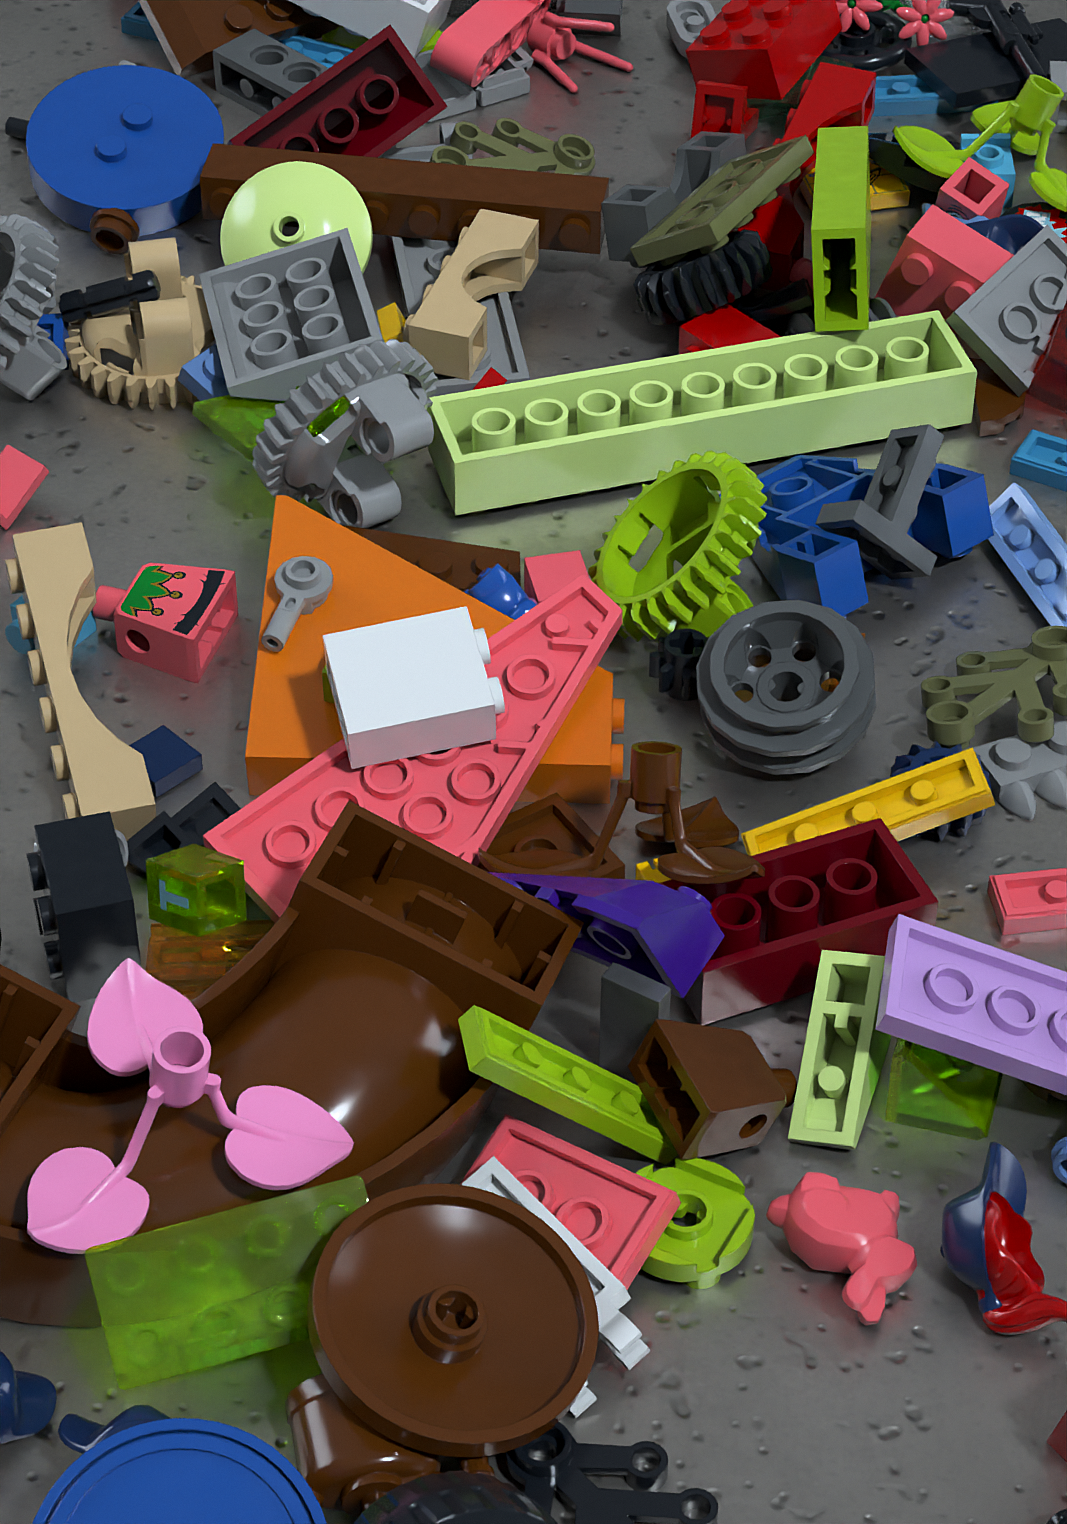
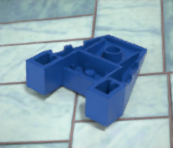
M796 455L757 475V479L764 484L761 492L767 497V501L760 508L767 514L758 523V529L762 533L756 540L751 557L781 601L799 599L829 607L845 619L848 617V613L869 603L864 573L875 567L860 557L857 540L825 531L815 523L823 504L862 500L864 502L876 469L858 468L857 458ZM936 463L917 506L916 518L910 525L907 534L928 550L940 553L943 557H962L969 554L973 550V546L994 536L984 474L948 464Z

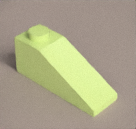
M831 950L821 951L788 1133V1140L790 1142L850 1150L856 1149L891 1040V1035L875 1030L885 956Z

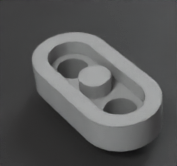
M672 0L667 5V28L677 50L686 58L685 50L700 35L701 30L708 26L717 16L712 5L707 0Z

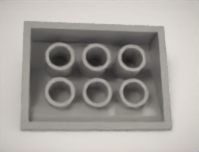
M348 228L199 274L227 389L231 397L286 401L290 397L289 389H298L307 381L306 375L312 377L321 371L323 362L330 365L339 359L341 352L354 353L359 344L370 347L375 340H382L384 342ZM344 396L331 404L334 406H350Z

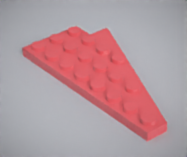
M584 573L487 639L491 663L484 665L487 678L498 677L505 704V713L496 714L495 740L351 769L343 738L203 835L205 849L274 923L279 920L288 907L300 878L348 801L367 809L477 867L480 863L478 857L479 848L485 852L489 848L621 627L623 610Z

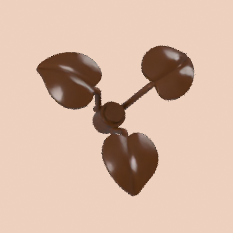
M658 741L638 742L631 746L630 780H618L616 799L596 846L589 856L581 857L571 852L550 849L499 855L486 853L480 848L478 850L480 862L490 872L591 877V872L589 871L599 868L626 803L631 798L635 800V810L647 814H662L660 817L636 824L635 834L648 841L675 842L678 853L665 854L658 858V870L666 877L692 884H722L739 879L765 877V868L752 857L733 849L717 847L737 842L739 840V829L725 815L715 796L681 810L682 748L676 744Z

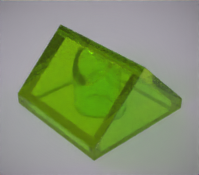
M897 1038L891 1062L885 1121L977 1141L986 1138L989 1134L1003 1073Z

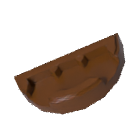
M969 358L977 370L973 412L979 437L999 434L1004 431L1005 424L1015 419H1021L1023 416L1026 391L1018 397L983 359Z

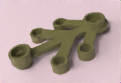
M500 118L497 120L491 135L481 131L473 123L466 121L456 123L450 137L451 146L435 148L429 161L538 172L555 170L554 173L589 176L595 166V150L588 140L579 135L564 134L559 137L558 141L554 142L522 127L519 122L511 118ZM521 144L537 153L524 151L518 148V145ZM477 149H480L495 157L469 159L466 154H473Z
M1048 626L1038 629L1032 634L1031 643L1026 648L985 653L980 651L962 653L956 658V677L933 676L921 683L922 705L927 709V736L932 742L937 740L942 748L950 749L961 744L962 750L966 749L970 745V740L975 735V726L1014 697L1019 708L1017 714L1019 737L1028 742L1049 740L1055 733L1054 713L1051 709L1044 706L1036 681L1044 675L1052 677L1055 686L1052 688L1053 710L1059 715L1067 716V627ZM1016 668L1013 670L992 672V670L995 669ZM981 693L968 703L957 701V696Z

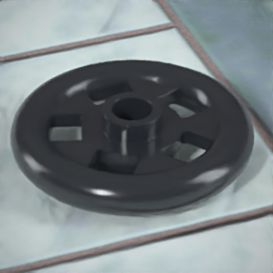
M883 11L865 12L870 23L869 30H862L853 19L850 28L846 32H839L830 43L833 44L834 49H825L815 60L814 64L819 66L820 62L872 72L881 71L896 65L904 59L906 48H911L912 36L906 39L899 38V32L905 26V23L899 18ZM879 43L891 44L888 48L879 47Z

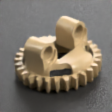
M175 237L128 242V253L124 254L125 273L128 281L133 280L132 274L146 270L154 271L161 287L160 298L156 301L139 302V304L136 300L133 301L134 307L93 317L89 313L87 314L88 319L71 323V326L67 328L69 338L65 339V346L73 376L80 379L83 388H93L95 397L101 398L109 395V399L114 405L122 400H127L131 409H135L140 403L149 404L152 411H154L157 404H170L174 410L176 403L188 401L194 407L197 397L177 379L181 367L201 354L200 351L215 340L202 286L195 285L194 276L190 275L186 278L180 274ZM133 321H135V325H136V334L133 333V328H132V322H133ZM100 349H111L123 356L132 358L134 360V375H131L130 371L117 367L110 362L106 366L103 365Z

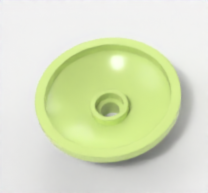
M302 161L285 162L256 173L234 194L222 220L220 231L221 253L226 266L348 228L363 274L368 265L372 250V223L362 197L355 187L342 175L316 163ZM291 221L299 223V229L295 235H282V229L286 223Z

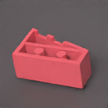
M932 204L906 235L874 298L880 297L885 299L892 307L895 315L907 316L939 310L946 321L958 307L1014 255ZM948 324L952 332L957 334L956 331Z

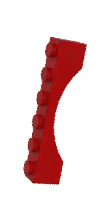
M820 62L812 80L806 79L800 92L799 106L797 109H790L785 124V134L782 139L776 138L773 145L806 135L815 153L799 167L801 174L798 177L776 188L778 195L773 200L751 211L754 216L751 221L737 230L729 232L744 229L759 233L762 243L766 244L771 257L769 260L773 271L768 281L759 288L775 291L792 282L789 280L791 269L797 260L804 257L805 226L795 208L793 196L805 175L815 168L818 128L868 126L875 109L876 72Z

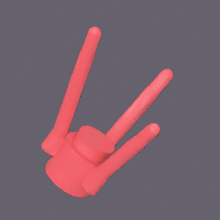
M546 12L543 17L534 21L529 29L527 43L530 50L533 51L531 55L534 59L533 62L543 66L571 93L577 92V85L553 61L567 59L574 51L626 72L633 70L631 63L576 41V37L571 30L612 32L614 30L612 23L560 17L551 12Z

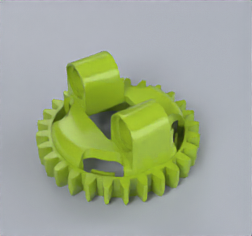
M707 451L703 456L697 453L691 454L686 463L677 460L674 462L670 472L658 471L656 481L651 485L642 484V492L633 501L627 499L629 506L621 515L614 516L616 523L611 531L602 533L605 543L602 547L594 550L593 555L597 562L588 568V574L591 577V581L623 610L622 625L617 632L623 639L630 636L633 640L639 642L646 635L650 640H655L661 628L667 634L673 632L674 629H694L703 633L706 637H710L732 615L753 607L747 594L730 579L731 576H738L741 573V570L738 568L741 559L752 555L756 540L762 533L758 529V523L767 514L760 508L767 501V497L761 492L764 484L757 479V475L744 463L731 457L726 452L717 454L713 451ZM717 490L721 491V499L719 497ZM655 525L663 532V537L647 564L637 572L629 565L632 556H635L641 543L649 534V530ZM676 560L683 567L674 575L673 563Z

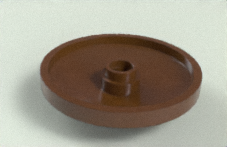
M444 1183L419 1184L387 1192L359 1207L341 1223L327 1242L314 1272L308 1295L307 1320L311 1345L316 1360L334 1392L354 1414L379 1433L405 1446L430 1454L468 1458L490 1456L519 1448L539 1438L553 1428L575 1403L591 1372L596 1357L599 1337L597 1305L588 1277L575 1254L556 1231L531 1211L510 1199L475 1187Z

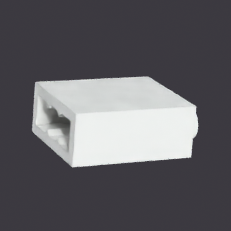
M467 606L323 635L326 671L351 769L496 739V714L505 713L502 688L497 676L487 678L484 665L491 663L488 640L484 628L473 629Z

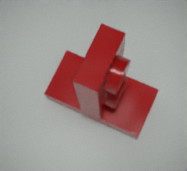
M700 80L696 84L691 138L701 131L744 134L746 141L757 129L759 109L747 107L748 86Z

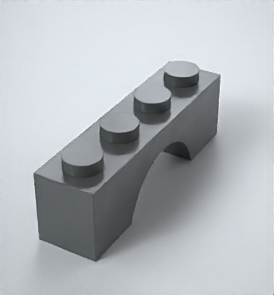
M701 131L677 148L676 166L670 187L627 184L601 202L609 260L630 262V265L635 268H646L655 265L658 261L639 267L630 248L725 162L746 155L744 134Z

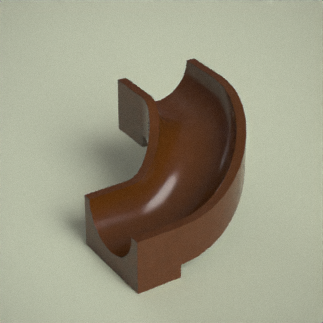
M348 801L300 878L290 903L279 920L232 969L190 1002L201 1016L203 1034L211 1045L208 1073L216 1074L221 1078L220 1091L228 1109L233 1114L236 1113L239 1096L248 1088L270 1085L290 1089L315 1102L330 1113L345 1128L354 1142L350 1155L304 1185L288 1190L263 1189L240 1178L229 1166L225 1157L224 1147L226 1138L233 1129L226 1128L220 1124L207 1094H203L196 1102L183 1108H172L162 1103L157 1110L133 1170L126 1176L143 1186L149 1194L150 1203L146 1219L140 1229L121 1245L106 1251L89 1254H69L56 1251L38 1244L27 1234V1194L29 1184L36 1169L45 1159L53 1153L66 1148L86 1147L98 1150L109 1157L116 1168L126 1153L147 1102V1093L150 1089V1071L147 1068L139 1074L127 1077L116 1076L107 1072L92 1057L88 1048L87 1037L71 1032L81 1006L0 964V1317L28 1324L82 1328L142 1324L197 1313L261 1292L315 1267L332 1234L355 1210L387 1192L408 1186L430 1184L467 1143L489 1108L500 1085L469 1071L458 1019L475 1005L529 1031L584 922L367 809Z

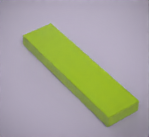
M472 1006L458 1019L469 1071L664 1165L668 1164L678 1155L639 1086L481 1007Z

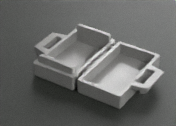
M521 46L511 54L516 62L509 56L474 88L431 67L430 59L433 49L421 52L415 57L420 68L448 106L426 123L476 109V102L481 107L530 92V76L524 69L526 71L529 70L534 59Z

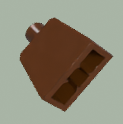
M655 1019L627 1066L681 1160L756 1146L763 1141L782 1109L788 1108L794 1103L797 1089V1081L792 1071L787 1068H770L751 1036L745 1032L666 1019Z

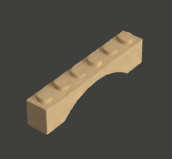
M79 522L12 534L15 558L5 560L6 573L11 594L22 593L24 604L16 605L22 640L33 638L36 650L27 651L33 685H45L47 697L38 698L45 734L56 732L59 742L58 745L50 746L57 782L68 780L71 791L69 794L62 795L65 818L71 819L110 811L115 830L120 831L127 841L156 817V803L143 754L119 740L96 718L81 696L71 671L73 649L82 625L97 603L94 566L83 524Z

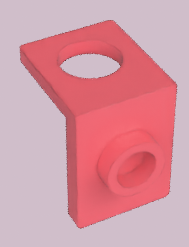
M6 445L0 453V527L5 530L9 529L49 473V470L43 464L10 445Z

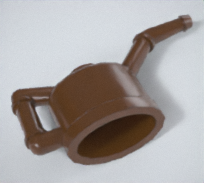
M323 1373L303 1381L288 1393L285 1401L287 1422L291 1426L297 1470L312 1489L321 1508L345 1512L352 1517L359 1518L361 1513L373 1502L399 1485L410 1482L418 1477L433 1473H443L439 1472L441 1465L439 1455L416 1450L398 1443L362 1421L338 1397ZM488 1456L458 1457L460 1471H466L471 1474L483 1473L495 1477L493 1468L489 1466Z

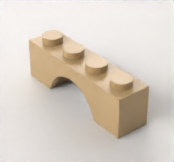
M480 209L471 225L462 229L458 246L452 256H445L439 277L434 285H427L421 306L416 314L408 316L403 331V342H408L413 348H416L420 355H423L433 367L434 373L470 381L487 352V307L476 301L496 293L523 290L539 263V220Z

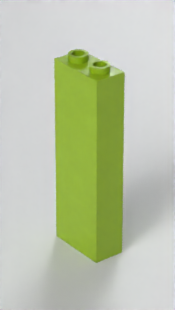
M868 126L818 128L811 223L815 332L869 330L871 199Z

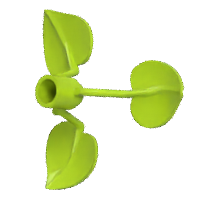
M1035 74L1030 75L1016 100L993 103L975 109L970 119L983 133L966 149L955 150L942 136L923 127L900 126L898 128L895 126L892 130L898 143L912 160L925 170L944 178H950L964 163L963 161L973 156L995 133H1010L1011 148L1023 154L1036 155L1034 169L1037 172H1032L1028 177L1032 188L1047 203L1067 212V174L1059 169L1049 168L1045 162L1050 134L1056 126L1050 118L1064 97V92L1058 85L1045 77Z

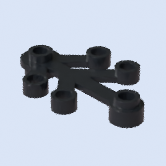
M558 1422L539 1438L524 1446L506 1452L508 1470L515 1480L525 1486L524 1494L551 1515L554 1491H556L576 1510L575 1524H635L634 1522L717 1524L718 1503L710 1492L700 1488H690L681 1493L654 1492L663 1487L668 1476V1455L663 1447L657 1443L641 1441L632 1446L577 1443L568 1429ZM537 1456H548L552 1459L540 1461L535 1460L533 1458ZM641 1462H649L657 1466V1468L653 1471L644 1472L634 1466ZM584 1474L624 1475L626 1483L633 1490L598 1488ZM691 1509H698L705 1512L707 1516L702 1519H691L684 1515V1513Z

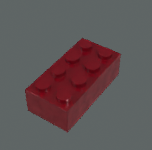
M881 818L750 856L765 868V877L739 879L722 884H692L673 879L659 883L676 891L680 886H686L704 896L712 905L711 915L725 935L684 997L700 1025H706L814 991L822 950L885 956L888 932L898 914L936 926L937 898Z

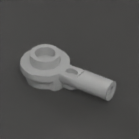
M310 556L295 557L282 563L276 570L274 581L281 601L261 639L262 644L268 650L274 652L281 651L300 615L312 614L315 608L321 606L326 601L334 581L330 566L323 560Z

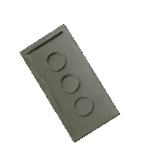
M800 136L725 162L630 248L638 266L660 261L662 266H667L684 258L689 254V251L699 248L701 254H706L725 245L729 241L727 234L731 230L745 225L754 218L751 211L773 200L778 195L776 191L778 186L792 181L801 174L799 167L815 153L807 136Z

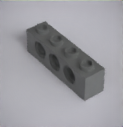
M252 29L213 50L216 92L260 116L268 113L329 69L256 29Z

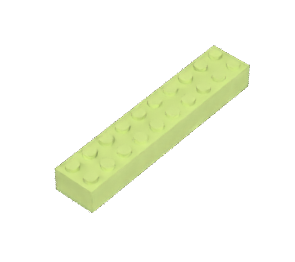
M936 310L869 322V330L813 331L429 397L433 404L427 408V412L430 414L433 422L434 437L432 443L428 446V451L455 515L479 513L488 509L522 503H534L544 499L572 494H585L600 489L628 484L635 485L645 481L656 480L658 471L670 472L675 461L681 460L686 463L690 455L695 453L703 456L707 451H713L717 454L726 452L731 457L746 464L779 457H792L801 453L829 448H842L851 444L879 439H888L893 429L930 424L935 429L942 430L952 426L972 423L977 370L940 311Z

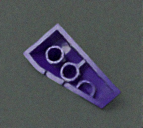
M488 872L584 922L570 951L607 967H610L613 962L670 987L671 994L682 999L725 937L710 913L712 910L710 902L700 893L686 886H680L676 891L650 880Z

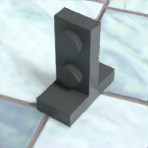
M930 424L891 430L864 502L862 500L823 504L815 524L825 531L857 540L860 557L891 580L930 576L937 556L907 533L910 525L916 518L917 506L927 480L935 468L936 457L944 435Z

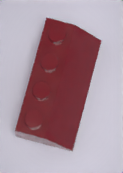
M390 24L238 133L227 144L378 158L448 106Z

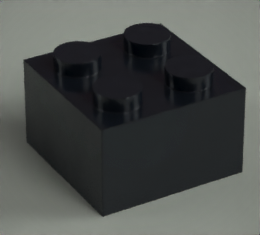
M110 811L34 825L38 851L26 854L33 891L44 890V896L33 898L39 934L44 936L52 935L53 941L43 943L50 980L62 978L66 997L72 1002L97 998L107 979L125 959L131 958L141 967L134 900Z

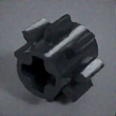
M684 628L669 633L666 638H658V651L652 652L649 655V677L659 678L660 693L665 692L669 697L679 701L698 699L696 666L709 637H706L697 630Z

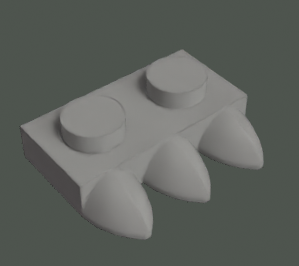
M1067 719L1055 722L1054 736L1043 742L1024 741L1016 734L973 748L975 754L980 755L981 766L989 772L992 796L1006 811L1020 818L1032 820L1037 806L1034 792L1048 803L1067 809Z

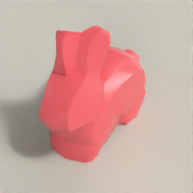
M807 1172L800 1179L791 1194L774 1199L768 1206L767 1219L773 1225L783 1230L791 1251L810 1268L852 1274L842 1290V1298L846 1305L857 1311L861 1323L865 1326L879 1322L885 1307L886 1294L897 1291L912 1276L917 1267L914 1247L898 1239L897 1220L899 1218L900 1203L899 1196L895 1192L884 1190L879 1194L870 1190L840 1186L835 1177L824 1173Z

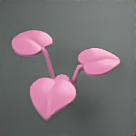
M127 958L107 979L93 1004L88 1021L87 1042L90 1053L95 1061L113 1075L122 1077L133 1076L148 1068L150 1071V1089L147 1093V1102L126 1153L116 1168L104 1153L86 1147L60 1150L50 1155L40 1164L33 1174L28 1188L27 1234L38 1244L69 1254L102 1252L117 1247L129 1240L145 1221L150 1200L146 1189L126 1176L133 1170L157 1110L162 1103L172 1108H183L196 1102L203 1094H207L220 1124L226 1128L233 1129L227 1136L224 1147L225 1157L229 1166L240 1178L263 1189L288 1190L310 1182L348 1157L353 1149L354 1142L345 1128L322 1107L295 1091L279 1086L262 1085L243 1091L237 1101L236 1113L233 1114L228 1109L220 1091L221 1078L216 1074L208 1073L211 1045L203 1034V1023L197 1009L177 990L155 979L135 961Z

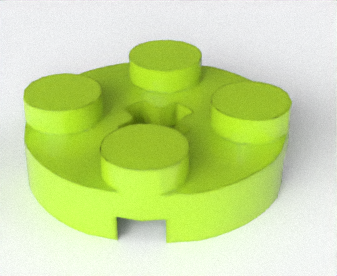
M675 1158V1167L662 1168L654 1172L653 1163L636 1172V1174L677 1193L681 1204L673 1217L682 1218L687 1212L697 1215V1223L694 1226H679L670 1220L641 1269L664 1280L683 1282L693 1289H708L715 1286L719 1282L721 1274L730 1271L743 1260L753 1240L754 1208L753 1204L751 1205L744 1195L745 1186L738 1176L727 1168L701 1158L684 1160Z

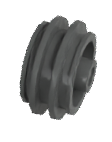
M799 599L762 602L732 615L708 638L696 666L700 716L715 746L741 766L773 775L809 773L842 759L865 736L876 709L873 653L858 627L832 608ZM827 679H837L839 684L833 692H828L821 688L822 682ZM740 690H747L753 694V697L744 703L734 693Z

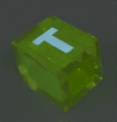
M194 843L146 860L149 919L197 937L247 920L244 860Z

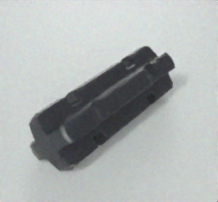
M146 270L132 274L133 280L128 281V278L124 276L86 287L85 293H82L81 289L62 293L58 303L60 312L65 322L71 324L88 319L87 314L91 313V316L97 317L134 307L133 301L136 300L138 304L139 302L156 301L160 298L161 287L155 272Z

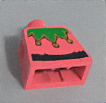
M150 562L142 565L127 590L101 585L96 591L97 603L93 607V616L96 619L114 622L117 651L122 657L181 679L199 683L239 615L235 571Z

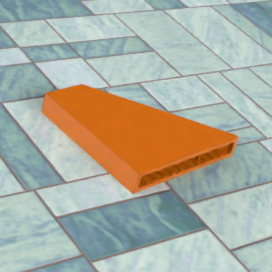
M276 495L245 752L249 795H262L344 738L335 704L324 701L322 671L326 663L323 635L467 606L473 629L484 628L488 639L512 623L514 619L287 495ZM310 556L323 560L330 566L334 581L326 601L321 606L315 608L312 614L300 615L281 651L274 652L268 650L262 644L261 639L281 601L274 581L276 570L282 563L295 557ZM597 665L516 802H536L557 792L567 803L610 804L611 780H623L624 744H612V734H624L625 698H613V673Z

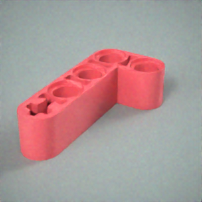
M479 0L441 34L433 49L430 66L473 88L476 87L527 41L530 27L534 21L543 17L548 11L551 0Z

